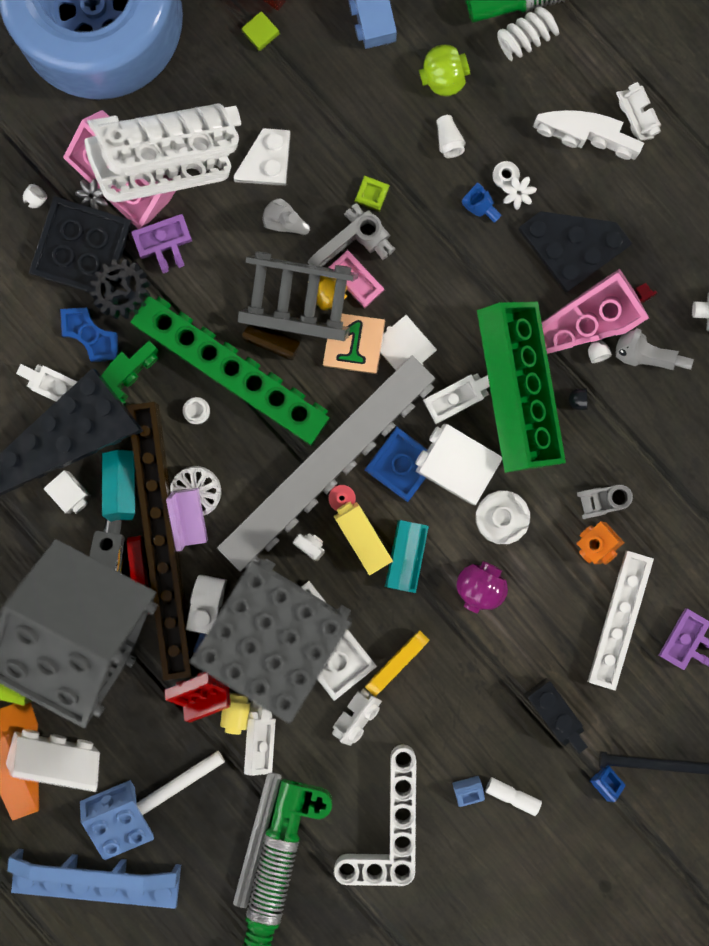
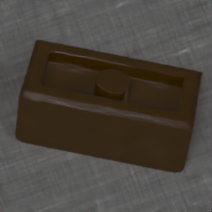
M249 324L242 334L244 341L291 361L294 360L300 346L299 341L266 327Z

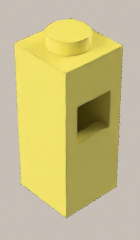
M351 502L345 503L336 510L338 514L334 515V518L369 576L393 562L357 502L353 505Z

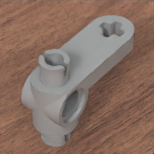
M356 203L352 206V211L349 208L344 213V216L349 219L351 224L319 249L308 260V264L323 267L355 239L364 245L369 253L376 251L382 260L388 257L387 254H392L396 248L388 241L390 234L382 226L380 219L369 210L363 212ZM370 224L374 226L376 231L372 235H364L360 229L363 225Z

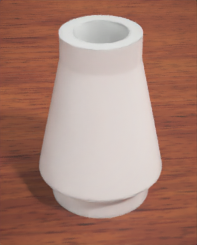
M444 115L438 118L436 122L438 125L440 152L446 158L461 155L465 151L464 146L466 142L453 122L452 116Z

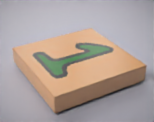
M342 314L341 321H343V326L350 327L349 338L345 341L327 338L323 366L377 374L385 320Z

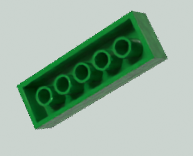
M500 302L477 310L504 472L544 468L566 463L538 302Z

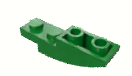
M150 341L130 359L121 352L101 375L124 406L127 404L125 400L129 396L122 388L124 386L130 387L139 378L137 374L144 367L148 369L158 360L156 355L160 351Z

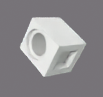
M65 470L44 488L58 506L68 514L80 512L87 506L88 502L86 500L91 496L69 471Z

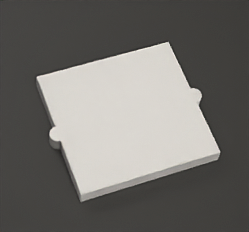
M405 315L392 327H387V331L383 334L380 353L397 370L412 355L423 365V362L437 349L410 318Z

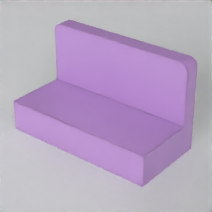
M199 488L172 491L166 501L176 552L182 551L187 545L207 543L208 537Z

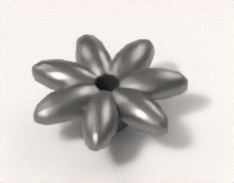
M93 179L90 185L85 180L80 181L83 190H77L75 194L78 197L84 198L81 205L88 206L90 204L91 208L97 210L98 204L101 206L108 205L105 199L101 197L103 193L101 188L98 189L97 179Z

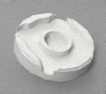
M496 491L487 495L479 503L476 511V524L480 533L488 541L496 544L513 543L519 540L529 527L530 511L526 502L518 494L509 491Z

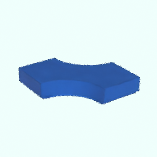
M89 308L60 309L62 336L80 341L86 347L91 362L113 361L118 356L117 333L98 328L91 319Z

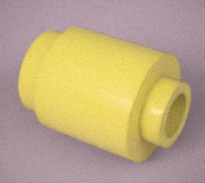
M230 693L231 706L222 710L220 727L225 728V733L239 735L242 730H247L251 703L248 702V698L243 694Z

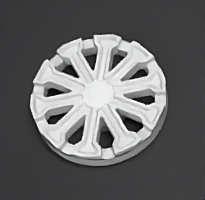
M191 466L181 470L174 477L170 485V493L172 491L199 488L201 504L206 508L203 511V516L212 512L221 498V485L218 478L213 472L200 466ZM196 472H201L200 480H197ZM185 473L190 474L191 481L185 477ZM210 477L212 482L205 485L206 478ZM180 480L185 486L177 485V481ZM215 488L216 493L207 492V490ZM206 498L213 499L214 503L210 504Z

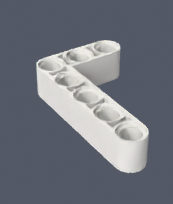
M405 744L397 745L392 750L390 757L389 854L341 855L337 858L334 868L335 878L341 884L404 886L411 883L414 879L416 757L410 746ZM407 752L410 754L411 760L406 765H400L395 760L397 754ZM400 780H407L411 786L407 792L401 793L396 790V783ZM398 809H408L410 816L406 820L397 819L395 813ZM399 836H406L409 838L410 843L405 848H399L395 845V840ZM348 863L355 870L350 875H344L339 870L340 866ZM371 864H378L381 866L382 871L378 875H371L367 872V868ZM405 864L410 870L406 875L400 876L394 871L396 866Z

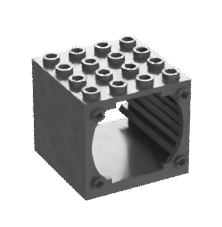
M55 539L3 606L0 616V684L85 728L93 715L99 718L103 713L105 707L100 704L124 667L127 665L132 668L137 657L132 656L147 614L153 615L158 604L153 603L156 592Z
M266 558L265 560L260 559V562H251L190 662L290 724L352 622V618L349 617L351 610L341 605L339 610L272 570L276 564Z

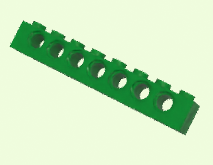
M158 296L156 300L152 297L146 298L144 301L146 306H141L138 310L139 313L135 314L130 322L134 327L310 446H313L330 421V417L326 415L327 409L316 402L310 405L304 401L305 395L294 387L288 390L281 385L283 380L272 372H269L268 375L259 370L260 364L248 356L244 360L236 355L239 350L226 341L222 345L214 340L216 335L204 326L200 330L193 326L192 322L194 320L181 311L178 315L169 309L171 304ZM166 317L171 318V327L167 330H160V320ZM193 333V343L182 345L181 337L183 334ZM210 347L217 350L216 357L211 361L204 360V351ZM229 363L239 364L240 369L236 375L229 376L225 373V368ZM255 377L261 379L262 386L259 390L250 391L247 384L250 379ZM282 393L285 396L284 403L277 407L271 405L270 397L272 394ZM296 408H304L307 411V417L304 421L297 422L293 420L292 413Z

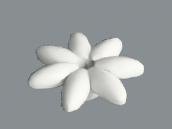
M513 176L512 186L502 187L503 191L509 193L503 202L507 204L514 201V208L518 210L522 201L529 205L532 204L528 195L533 194L537 189L535 187H527L530 181L529 177H525L520 183L518 178Z

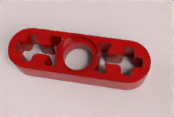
M128 537L127 551L131 579L149 588L143 537Z

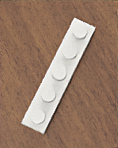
M625 551L587 682L616 691L653 558Z

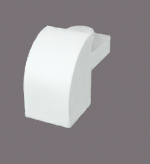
M198 575L190 601L191 607L186 630L208 634L218 617L219 608L222 607L227 580Z

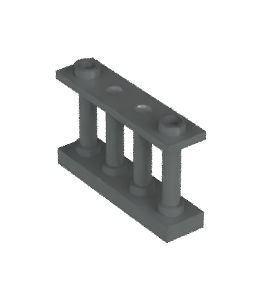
M255 251V255L246 257L245 263L256 264L251 305H248V309L245 308L239 311V323L345 341L349 338L350 327L343 326L341 317L347 280L354 281L358 279V273L351 272V267L335 265V269L279 260L271 258V253ZM267 266L283 269L277 310H274V313L264 312V307H262ZM294 271L309 274L304 315H301L300 318L291 317L290 312H288ZM320 276L336 278L331 316L327 323L317 321V317L314 316Z

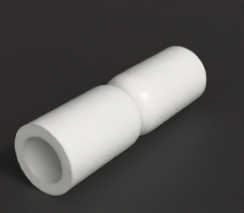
M493 777L490 778L485 789V793L506 803H511L513 806L533 816L537 815L542 804L541 800L522 791H517Z

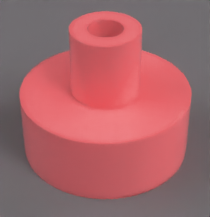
M338 485L330 491L328 500L330 506L336 511L345 503L351 502L353 505L356 497L350 487ZM340 496L345 497L343 501H341L339 498Z

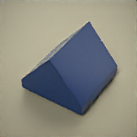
M610 766L602 768L589 780L608 802L617 801L626 786Z

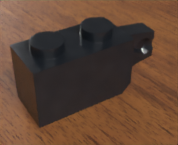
M545 678L524 694L551 732L564 746L570 742L579 754L588 748L580 737V734L584 732L582 723L550 680Z

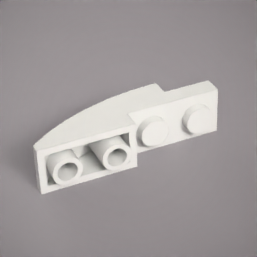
M552 111L538 114L533 125L541 135L557 137L568 147L582 148L586 139H588L593 146L600 149H611L616 152L615 154L618 157L626 160H635L644 145L643 142L620 133L624 122L596 113Z

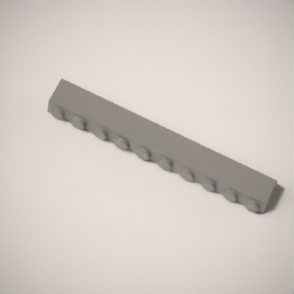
M412 355L217 549L239 571H243L245 568L248 569L251 562L260 561L257 556L264 549L269 552L280 541L277 536L283 530L288 533L299 522L296 517L303 510L309 513L318 504V501L315 499L323 491L325 494H328L338 484L335 479L342 472L347 475L357 465L354 460L361 453L366 456L377 445L374 440L380 434L385 437L396 426L393 421L399 415L404 418L415 408L412 404L419 396L424 399L435 388L432 385L435 377Z

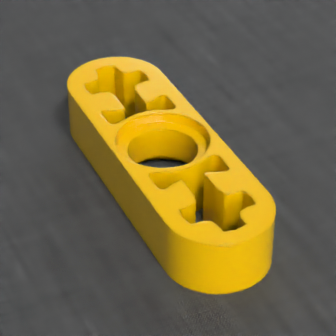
M420 630L416 632L365 685V688L374 697L378 695L429 642V639Z

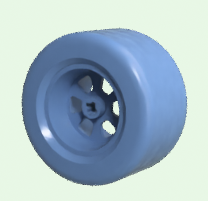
M0 0V13L3 22L33 69L57 89L87 99L121 97L133 93L150 83L161 73L172 58L180 38L183 17L181 0H129L123 12L114 10V0ZM60 5H74L76 7V16L67 21H62L59 13ZM108 21H114L110 25L103 28V25H105ZM83 24L93 28L92 32H76Z

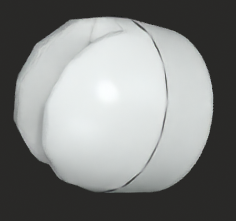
M30 184L23 194L24 203H30V208L40 207L47 199L45 191L35 184Z
M603 341L593 342L588 348L591 363H598L612 356L608 345Z

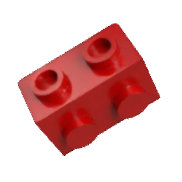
M207 672L199 673L196 678L188 681H179L175 686L165 690V700L183 706L184 721L188 723L231 706L229 686Z

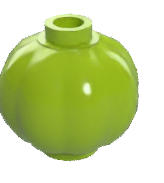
M444 44L432 48L427 53L424 59V68L419 70L423 86L428 85L434 93L440 96H451L458 93L466 84L465 76L470 75L465 53L458 54L457 48Z

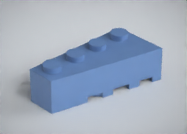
M348 0L351 15H357L359 23L355 25L358 41L363 40L365 49L396 42L397 31L390 0Z

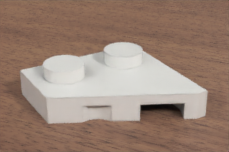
M263 128L235 173L234 181L286 186L290 130Z

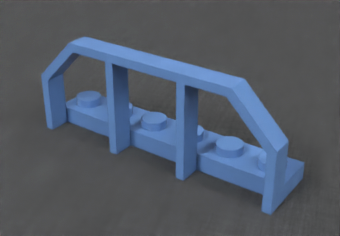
M17 849L9 856L8 872L13 873L11 893L173 909L177 907L181 865L179 864L174 866L172 872L139 875L125 873L127 859H121L113 871L108 872L77 869L78 855L72 854L61 867L36 865L22 860L24 849Z

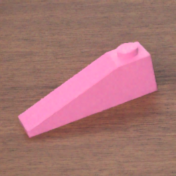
M620 269L542 321L547 354L587 342L598 341L606 337L625 334L649 318L638 296Z

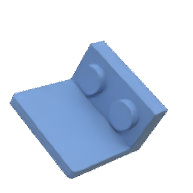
M131 780L80 801L81 824L104 860L154 839L150 827L137 806L135 787Z

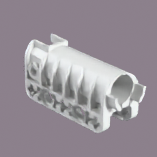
M219 103L119 121L117 116L87 120L90 129L93 130L96 136L88 137L84 142L88 160L103 195L109 201L123 202L226 180L231 169V163L227 156L237 148L239 136L235 126H240L241 120L236 106L224 108ZM196 169L200 172V175L191 176L186 170ZM167 175L168 178L173 179L171 181H168V179L163 178V176ZM145 179L149 182V185L139 186L135 183V180ZM115 185L117 189H121L120 192L111 189V186Z

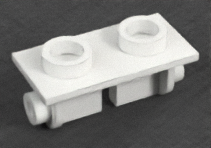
M637 82L628 87L629 90L618 91L616 94L619 98L620 108L626 113L631 124V131L639 141L653 139L654 135L661 132L659 128L661 123L654 109L650 108L645 112L643 110L645 106L650 104L643 86H640Z
M364 688L361 692L357 691L347 706L354 712L353 716L351 717L346 712H343L333 725L334 730L332 734L341 739V743L350 746L361 738L364 726L378 714L380 709L378 706L382 702L380 699L371 696L372 694Z

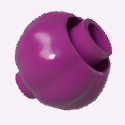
M483 561L481 566L471 564L460 572L456 587L458 594L465 601L464 607L478 614L480 609L492 610L504 602L508 594L507 581L500 576L502 570Z

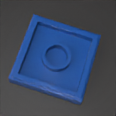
M396 427L365 468V471L408 503L426 479V477L416 472L418 465L415 462L420 453L428 449Z

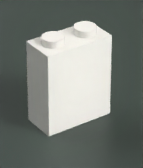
M443 424L441 428L437 426L429 438V441L432 442L427 451L423 450L415 462L418 465L416 472L464 501L476 505L502 461V457L448 424Z

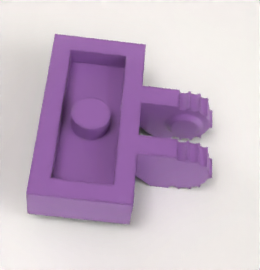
M183 214L131 232L140 258L144 259L156 254L163 273L169 272V266L162 252L169 249L173 251L176 265L179 268L185 266L178 246L192 242Z
M685 608L658 656L682 670H685L691 657L709 667V658L695 651L699 643L704 644L709 649V639L704 637L709 628V621Z

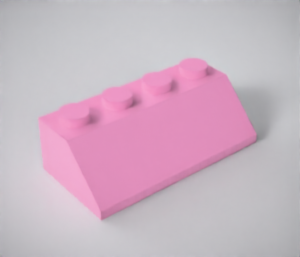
M103 110L82 119L63 157L90 184L96 177L88 160L84 140L96 135L90 129L87 120L110 117ZM167 175L163 176V178H167L168 181H171L173 179L168 178ZM145 179L135 180V183L139 186L149 185V182ZM115 185L111 186V189L120 192L121 189H117ZM175 191L123 202H109L127 219L131 220L138 229H141L170 202Z

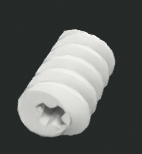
M540 6L535 8L534 13L528 12L525 15V19L518 18L516 25L510 23L507 26V30L500 29L497 34L501 49L507 58L513 61V53L521 58L523 56L521 48L531 52V42L539 47L541 46L539 37L542 36L548 42L550 40L549 31L558 36L559 30L552 14Z

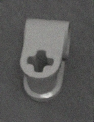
M624 485L600 487L577 492V496L581 497L583 519L625 509L633 500L631 490ZM615 490H621L625 494V501L621 505L615 504L612 500V494Z

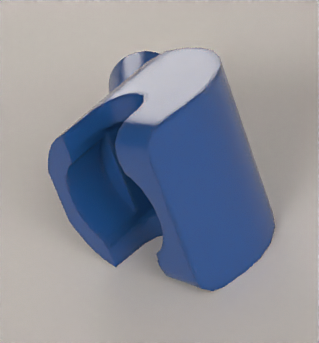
M476 183L462 199L464 207L476 216L486 214L493 222H496L501 217V214L492 206L494 202L488 190L485 191L479 183Z

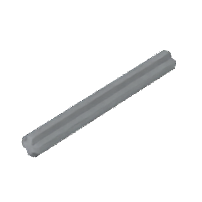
M275 772L268 773L233 901V904L240 908H246L249 903L255 874L257 873L256 869H258L260 854H262L263 840L269 827L282 777Z

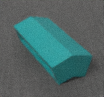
M115 450L102 453V516L110 522L132 520L135 514V461L133 451Z
M402 520L397 521L390 556L393 562L389 563L385 587L416 593L429 526Z

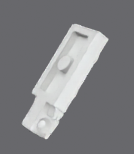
M21 364L16 373L29 380L27 387L31 388L32 391L53 401L59 400L77 383V381L38 364L35 370Z
M478 373L473 376L471 374L424 399L423 401L435 424L478 403L488 396L489 393L486 390L490 387L488 375L480 378Z
M308 533L307 536L299 534L293 542L316 561L324 554V549L321 548L323 541L316 535L312 536Z
M251 700V712H249L247 722L244 774L250 776L272 773L276 719L272 718V712Z

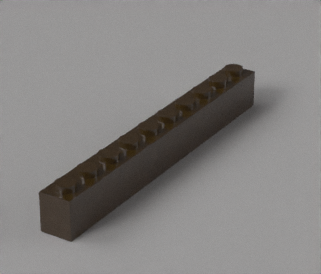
M148 402L127 405L128 411L144 431L137 435H131L151 589L156 592L153 603L158 604L155 610L163 680L192 677L195 674L194 664L190 662L193 655L190 632L186 630L188 617L179 551L176 552L166 501L170 494V483L159 404Z

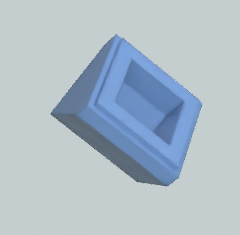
M479 776L452 783L459 807L485 800Z

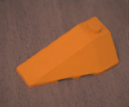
M31 702L25 705L13 703L0 708V795L12 821L39 811V782L12 777L6 765L14 731L22 733L23 729H30L38 732V722Z

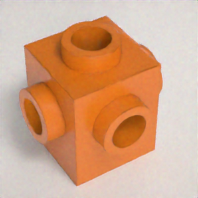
M600 521L595 527L592 525L587 527L580 534L582 539L576 544L581 548L579 554L589 564L591 562L594 564L604 563L606 565L618 555L615 551L625 542L607 522Z

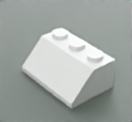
M23 729L22 733L14 731L6 765L12 777L96 792L100 752L93 746L92 742L78 739L77 743L66 741L67 738L61 735L50 734V737L47 738L39 736L37 731Z

